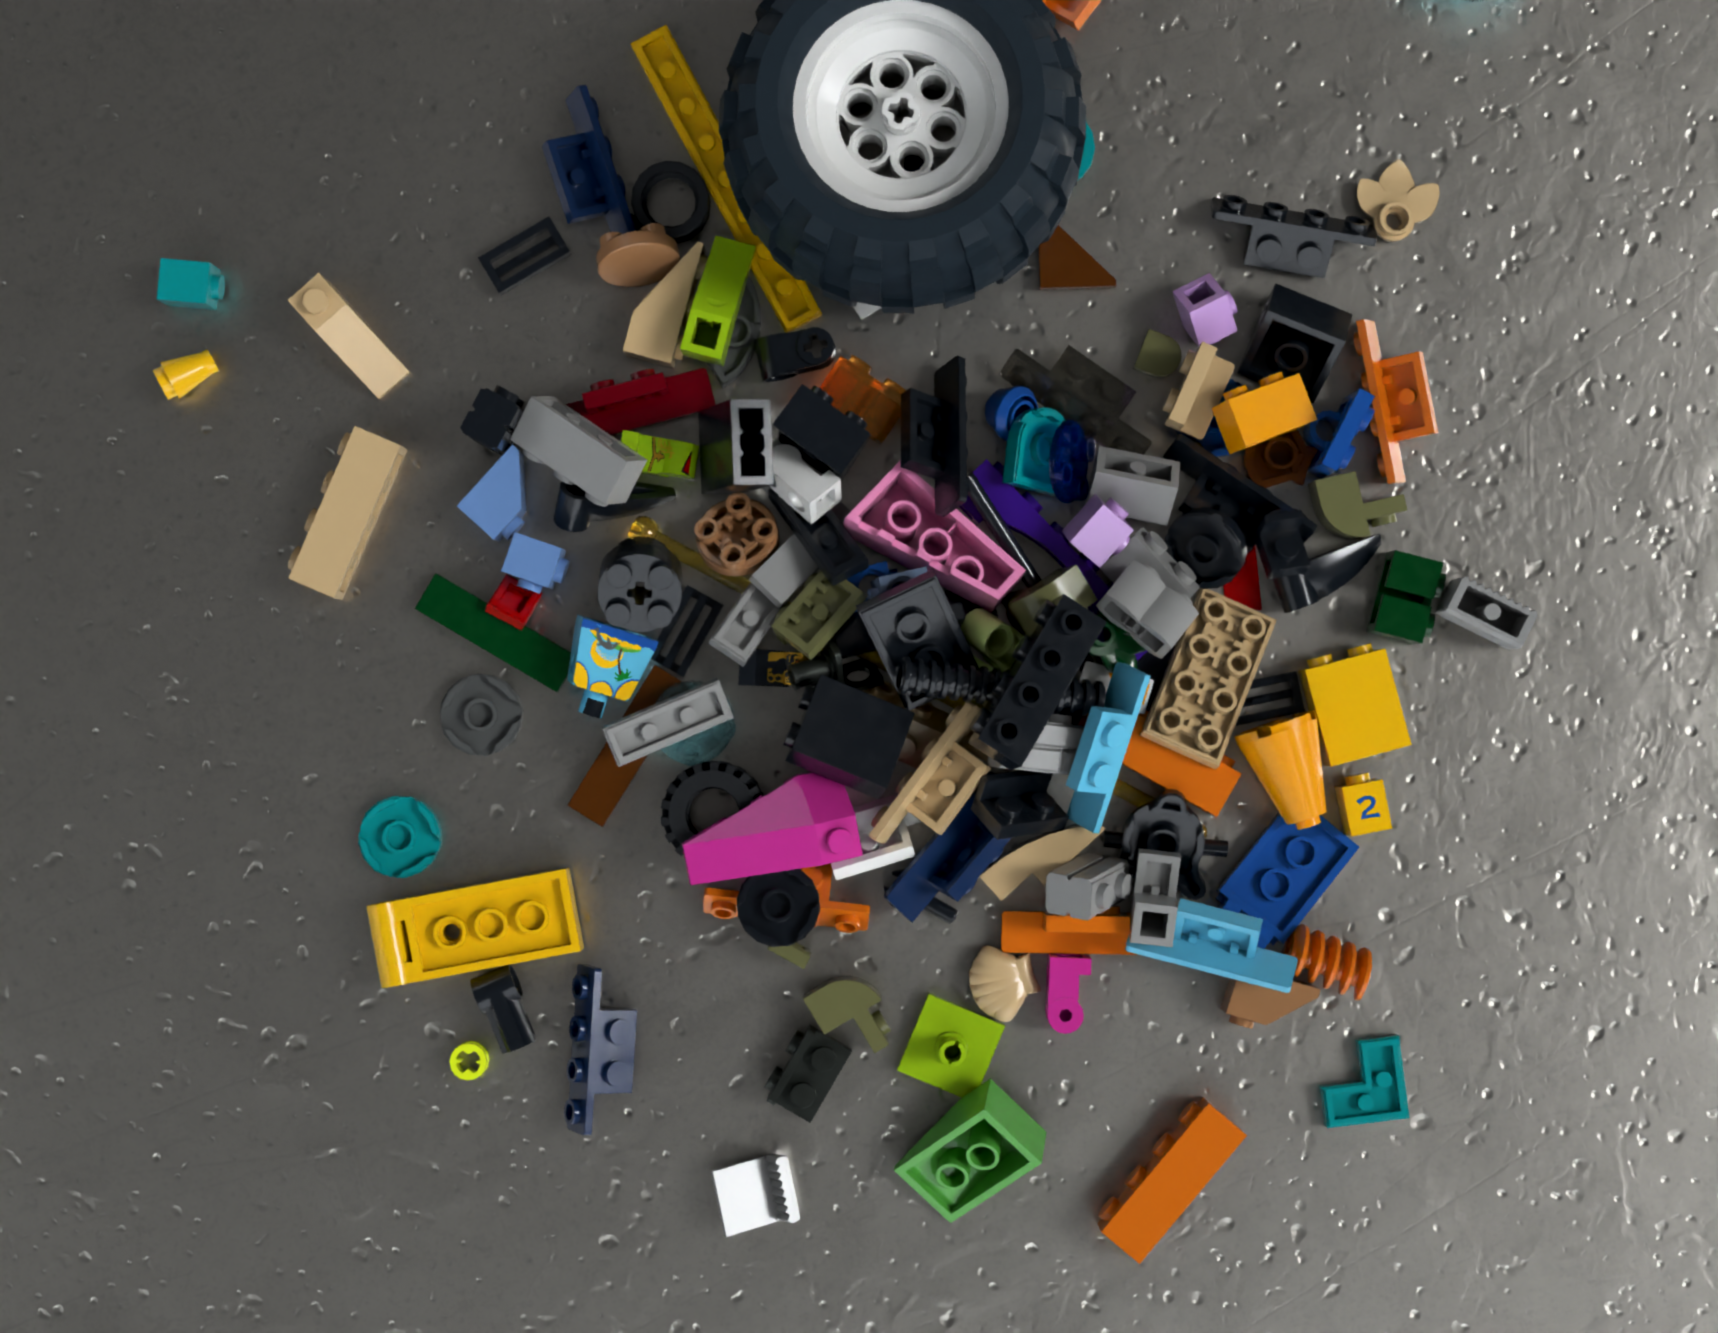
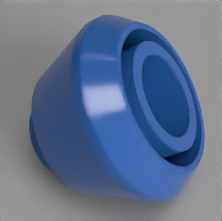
M1024 386L998 389L988 398L985 405V418L1001 439L1008 440L1010 428L1022 412L1038 408L1035 395Z

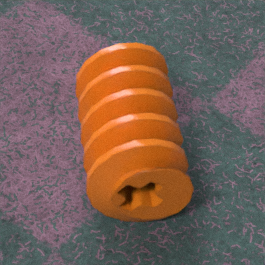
M1304 924L1298 925L1286 940L1281 953L1298 959L1295 978L1305 968L1308 970V983L1312 984L1321 974L1323 975L1324 989H1329L1336 980L1339 981L1338 993L1340 995H1344L1349 987L1352 986L1354 987V1000L1359 1001L1362 998L1369 984L1372 971V954L1368 948H1360L1356 952L1354 943L1345 942L1341 946L1340 939L1336 936H1330L1325 940V934L1322 931L1315 930L1310 934L1308 926Z

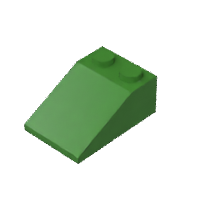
M990 1078L962 1097L895 1165L894 1171L946 1220L952 1223L1042 1164L1047 1132Z

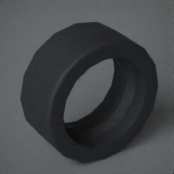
M663 161L651 165L639 175L632 188L631 206L641 228L650 223H658L651 217L647 208V197L652 187L659 181L668 178L679 179L687 183L693 190L696 199L695 209L691 217L683 224L674 227L664 226L666 234L672 237L678 244L691 240L703 230L710 216L711 200L704 179L694 168L682 162Z

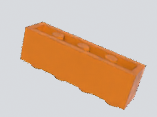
M1145 710L1144 714L1139 713L1122 765L1166 790L1174 789L1180 791L1185 796L1187 802L1217 817L1242 774L1232 768L1236 761L1224 755L1220 766L1217 769H1213L1146 739L1139 734L1149 711ZM1089 713L1085 717H1079L1074 725L1085 727Z
M1204 1097L1198 1103L1192 1101L1184 1108L1178 1117L1181 1124L1171 1135L1165 1133L1159 1138L1151 1150L1154 1156L1145 1167L1141 1164L1138 1165L1127 1177L1125 1185L1128 1187L1118 1199L1114 1196L1111 1197L1098 1213V1216L1101 1218L1097 1223L1100 1231L1139 1264L1247 1136L1240 1127Z

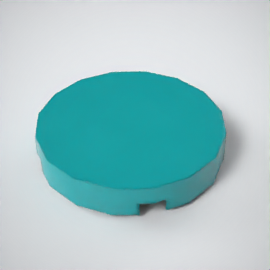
M392 796L378 801L365 813L358 835V845L364 860L374 871L389 877L407 878L423 872L435 861L442 846V828L437 815L426 803L412 796Z

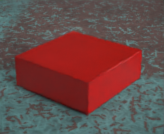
M506 574L487 603L485 612L522 631L541 601L543 593L539 594L516 586L518 580Z

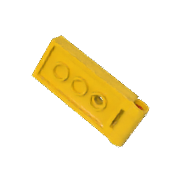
M569 867L410 896L366 906L381 988L574 953L584 949ZM449 924H454L458 927V938H451L447 934Z

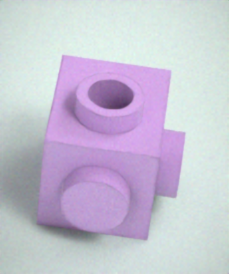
M1210 273L1172 291L1183 328L1198 347L1202 341L1211 345L1237 332L1233 314L1238 312L1235 301L1229 291H1224Z
M1094 494L1066 525L1062 533L1073 546L1100 568L1111 555L1119 554L1130 541L1129 535L1134 530L1125 520L1129 513L1111 497L1105 503Z

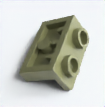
M820 570L819 573H813L807 578L802 586V592L791 604H785L777 612L771 627L780 642L784 645L789 643L808 659L812 660L857 610L856 605L864 602L866 597L864 592L847 579L832 586Z

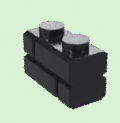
M496 385L494 391L488 388L480 389L472 404L475 410L468 412L460 429L463 431V434L475 442L502 456L512 444L514 446L516 444L510 439L524 412L522 406L525 402L519 399V396L499 385Z

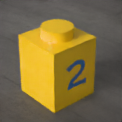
M1369 772L1345 776V784L1334 786L1343 834L1352 837L1392 829L1383 779H1370Z

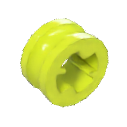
M463 1042L452 1052L449 1061L450 1068L458 1078L467 1081L474 1080L481 1076L488 1068L490 1061L489 1052L479 1042ZM462 1051L466 1054H471L475 1051L480 1058L476 1063L480 1064V1067L477 1070L473 1067H469L466 1070L462 1068L460 1063L464 1058L459 1057Z

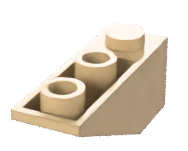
M697 242L633 310L622 350L627 357L674 369L676 359L683 361L685 356H683L680 350L684 336L683 333L695 298L694 293L697 282L701 280L709 257L705 256L706 249L704 243Z

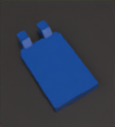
M1278 812L1216 890L1219 894L1215 899L1221 903L1217 908L1263 919L1257 946L1259 948L1265 949L1269 943L1273 946L1276 942L1284 944L1359 849L1356 843L1321 815H1319L1321 823L1297 830L1295 823L1286 825Z

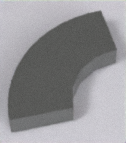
M749 275L724 367L706 362L723 389L734 382L748 366L756 350L754 341L760 338L761 308L755 286Z

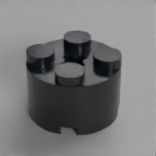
M631 537L618 543V546L613 548L603 558L597 594L599 605L608 623L632 632H649L665 628L671 623L672 618L679 609L682 598V567L676 555L674 556L666 548L665 544L650 537ZM636 582H644V586H636Z

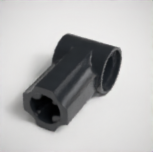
M511 964L470 980L476 1003L481 1012L487 1014L502 1054L515 1051L537 1040L521 1000L523 999L521 984Z

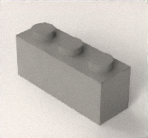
M531 396L510 439L523 448L522 454L537 463H545L554 470L553 475L557 479L570 485H577L586 492L585 497L589 501L603 507L609 504L627 502L647 462V459L554 396Z

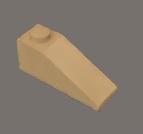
M317 273L288 299V302L379 400L411 373L330 281L320 273Z

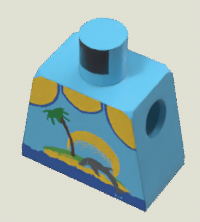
M577 614L568 669V681L574 686L585 689L578 711L602 719L609 696L628 701L653 656L658 641L652 637L627 631L620 627Z

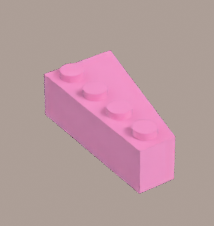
M901 460L844 519L843 526L854 540L910 570L927 566L928 571L933 569L942 587L990 613L1018 585L1026 571L958 509L953 510L945 517L936 515L935 489L916 472L902 468Z

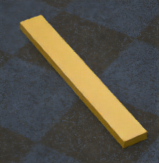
M667 24L630 43L700 176L704 179L706 187L735 241L756 246L750 269L784 332H793L821 317L822 312L806 282L795 279L772 258L768 248L758 236L752 233L739 209L723 164L725 158L722 139L719 134V121Z

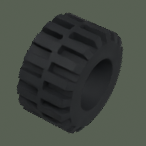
M707 761L684 770L670 783L666 790L665 798L662 799V817L660 818L661 825L664 826L666 831V839L669 843L673 844L676 848L675 851L680 856L684 855L682 843L699 833L692 825L690 807L692 801L700 792L712 788L724 790L735 799L739 811L750 805L752 800L761 795L764 796V793L758 786V782L746 770L729 762Z

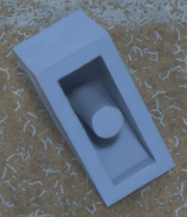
M513 444L457 505L493 540L498 542L504 537L510 540L513 538L514 532L518 533L525 523L521 518L527 512L524 455Z

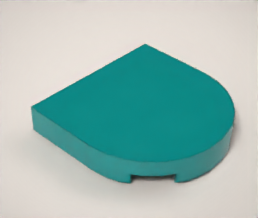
M1045 407L1025 410L1015 419L1008 435L1002 483L1057 498H1070L1075 444L1073 436H1068L1065 425L1062 422L1065 421L1064 417L1058 411Z

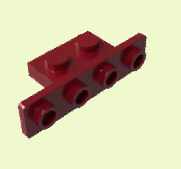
M705 368L670 377H665L663 372L655 374L654 369L637 371L630 374L631 381L616 385L614 379L593 383L590 385L591 391L582 393L583 400L565 404L611 436L622 433V430L631 431L695 414L716 405Z

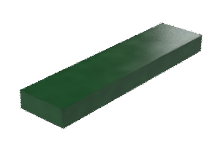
M435 573L414 609L555 692L560 691L568 677L570 651L526 625L521 631L485 612L487 602Z

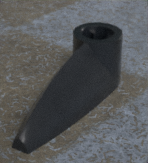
M561 482L553 520L559 528L565 531L582 532L588 529L591 521L611 520L636 515L674 500L676 493L672 487L636 482L626 503L609 504L603 507L589 501L585 497L586 492L577 485Z
M1375 534L1310 558L1311 566L1305 574L1272 578L1284 613L1314 604L1349 582L1364 568L1382 544L1381 535Z

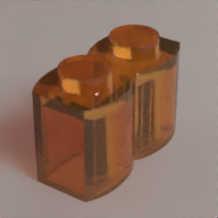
M852 355L847 360L840 356L819 388L834 399L831 405L845 414L847 410H850L861 417L868 424L865 430L871 433L870 439L882 445L901 417V394L906 390L889 378H886L882 383L869 374L872 367L860 358Z

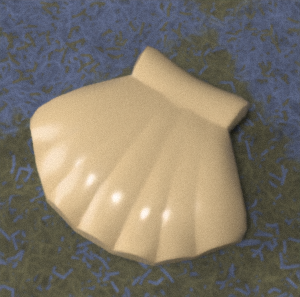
M982 946L968 972L969 987L973 999L980 1010L1002 1022H1009L1015 1017L1028 994L1041 991V987L1033 972L1030 953H1024L1016 957L992 946Z

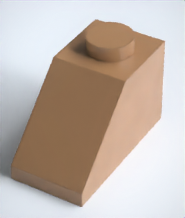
M1229 978L1220 1009L1226 1014H1230L1229 1022L1253 1029L1255 1022L1268 1025L1317 999L1321 989L1312 984L1293 979L1291 991L1284 993Z

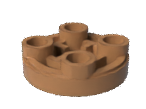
M650 223L643 226L639 231L624 234L620 232L605 233L599 239L600 249L596 254L599 276L607 283L621 287H639L659 282L680 261L677 242L667 235L665 227L658 223Z
M740 492L733 493L726 500L713 505L696 522L694 527L696 544L702 560L713 571L726 576H745L756 572L777 551L779 546V529L772 512L761 502L750 499L746 494Z

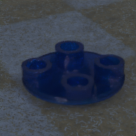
M1065 420L1058 426L1053 436L1049 453V475L1052 489L1057 499L1062 503L1084 501L1087 498L1089 484L1086 478L1088 462H1092L1096 455L1095 440L1092 437H1085L1082 428L1074 420Z

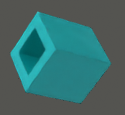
M160 258L157 300L167 306L217 310L218 300H222L224 296L225 278L223 275H220L221 269L210 262Z

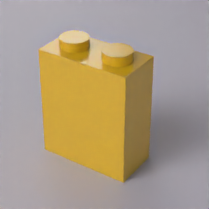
M1371 643L1347 649L1349 657L1333 661L1331 654L1307 660L1309 668L1298 670L1308 710H1315L1317 716L1323 766L1332 767L1412 745L1385 648L1373 650Z

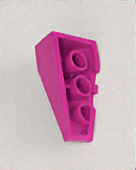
M811 771L792 776L784 781L782 786L765 796L757 797L747 807L728 818H722L682 843L690 885L820 866L863 856L856 815L845 785Z

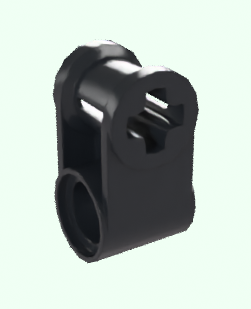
M811 327L790 333L772 334L754 341L763 382L781 381L795 377L798 374L824 369L831 365L836 356V346L831 335L819 327ZM819 339L821 345H828V347L821 350V357L814 358L812 352H806V350L812 348L813 340Z

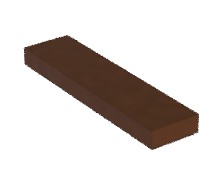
M654 665L622 718L690 689V686L657 665ZM606 742L567 806L604 827L648 755L618 767Z

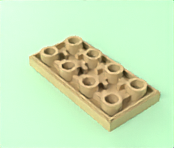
M1199 588L1193 601V606L1199 614L1176 643L1139 735L1208 767L1217 769L1220 766L1277 620L1210 589Z

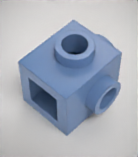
M514 532L501 572L518 577L519 580L516 586L540 594L543 586L553 590L556 582L562 584L568 571L570 560L564 558L566 550Z

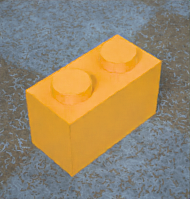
M1278 372L1259 380L1260 388L1248 391L1247 386L1243 385L1223 393L1225 401L1211 409L1229 455L1318 420L1300 373L1284 378L1282 372Z

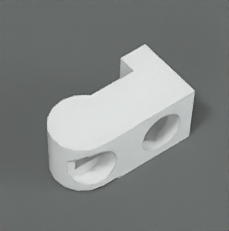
M782 444L772 448L774 485H770V487L810 524L814 523L842 501L841 479L832 471L828 470L820 476L802 461L801 453L792 445Z

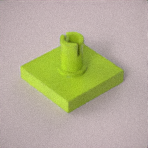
M928 992L897 1066V1071L962 1098L981 1085L1005 1024Z

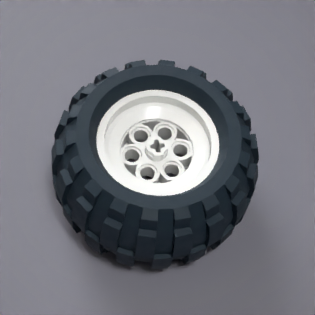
M763 0L755 11L758 23L750 35L744 32L741 33L726 68L729 82L727 90H724L720 98L719 134L722 139L725 158L723 164L739 209L752 233L760 238L771 252L772 258L795 279L807 280L820 288L823 296L851 307L856 306L857 302L880 306L883 313L914 314V307L943 303V307L946 309L975 299V292L994 282L1003 284L1028 264V257L1040 244L1049 241L1065 215L1067 203L1074 186L1077 185L1086 139V105L1082 99L1080 86L1082 75L1072 45L1065 37H1060L1055 28L1056 17L1042 0ZM901 84L896 88H887L888 86ZM925 88H929L943 97L938 100H929L923 96L922 91ZM860 102H865L873 108L867 117L856 118L851 115ZM902 109L908 110L909 117H904L902 123L895 122L894 115H899ZM943 125L951 127L956 134L950 141L940 142L932 136L933 131ZM874 143L879 145L883 149L880 156L873 160L861 157L859 152L866 144ZM909 155H916L923 159L924 164L919 170L909 172L901 167V161Z

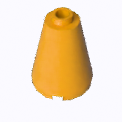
M1315 710L1292 715L1293 719H1277L1234 736L1238 747L1286 825L1295 823L1297 830L1321 823L1319 815L1327 812L1318 721Z

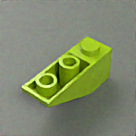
M715 236L682 339L680 350L683 356L724 367L756 246Z

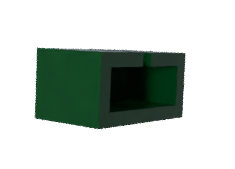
M1397 550L1386 552L1366 632L1410 644H1421L1424 637L1429 638L1436 618L1435 614L1431 613L1432 599L1441 596L1446 581V574L1441 573L1443 562Z

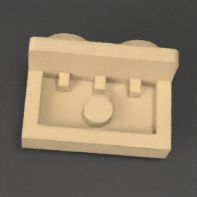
M1203 341L1196 352L1191 349L1188 350L1179 370L1180 373L1185 375V378L1179 390L1172 387L1162 409L1169 413L1164 423L1165 426L1197 440L1204 438L1214 416L1211 408L1219 404L1235 368L1233 363L1215 356L1217 347Z

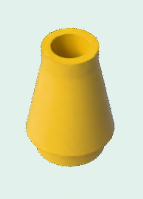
M208 349L199 353L161 361L162 366L152 370L168 400L176 396L181 399L209 376L219 371Z

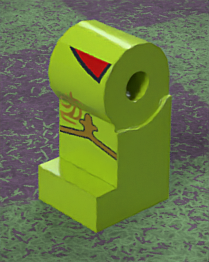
M622 430L621 442L647 459L641 474L667 478L670 476L695 479L699 445Z

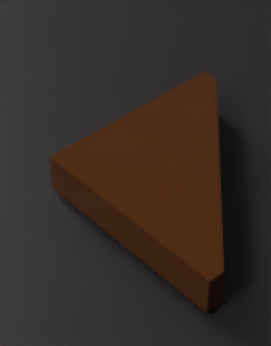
M1059 225L1049 241L1038 246L1039 290L1116 288V279Z

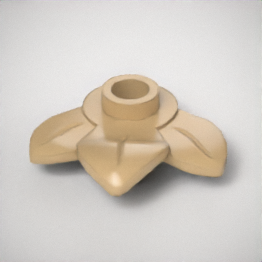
M1398 159L1383 171L1378 182L1370 179H1360L1356 198L1360 209L1373 218L1372 223L1376 234L1386 241L1396 242L1406 238L1411 233L1414 223L1424 221L1433 214L1439 200L1440 191L1439 185L1435 183H1427L1415 187L1414 180L1407 166L1401 159ZM1388 215H1394L1398 218V228H1391L1387 225L1386 217Z

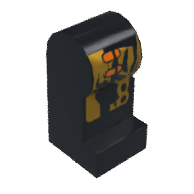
M756 649L744 667L739 665L738 685L792 686L787 673V665L808 660V658L801 652Z

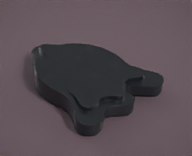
M1174 789L1164 790L1156 799L1139 806L1126 819L1122 830L1121 849L1116 858L1127 859L1128 864H1130L1129 874H1131L1132 878H1135L1138 848L1180 853L1181 862L1177 890L1192 900L1200 899L1206 893L1205 881L1198 868L1205 845L1203 825L1198 816L1186 804L1185 796L1180 791Z

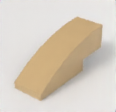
M1078 824L1066 826L1064 830L1043 833L1020 843L1000 855L996 861L988 865L979 877L1001 901L1031 874L1045 885L1046 876L1049 872L1070 862L1100 835L1105 828L1101 826L1098 834L1092 833Z

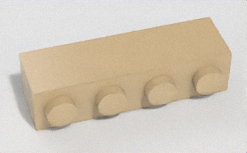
M354 426L352 433H345L337 451V454L341 456L335 471L330 470L322 483L321 493L325 495L318 509L313 508L306 520L304 530L308 534L302 547L297 546L290 556L288 569L291 572L288 579L332 598L343 600L408 449L357 426Z

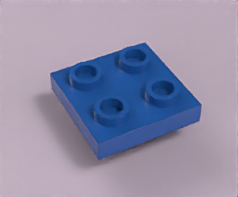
M1359 388L1343 398L1337 412L1330 410L1322 411L1316 414L1318 420L1304 426L1303 436L1306 444L1318 449L1307 472L1322 479L1332 473H1337L1340 468L1345 469L1356 449L1355 446L1351 445L1353 438L1359 431H1365L1374 415L1375 409L1370 407L1375 397L1374 395ZM1324 420L1333 426L1334 437L1331 441H1324L1318 437L1316 433L1318 421Z

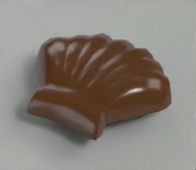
M1298 429L1246 448L1244 466L1249 479L1265 488L1287 481L1303 486L1309 465L1318 449L1306 446Z

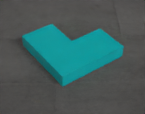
M1390 1034L1355 1039L1360 1080L1320 1085L1325 1127L1334 1128L1410 1118L1399 1035Z

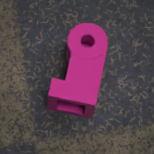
M1047 953L1045 1013L1051 1027L1059 1033H1072L1083 1022V1009L1078 1002L1079 975H1091L1092 958L1089 954Z

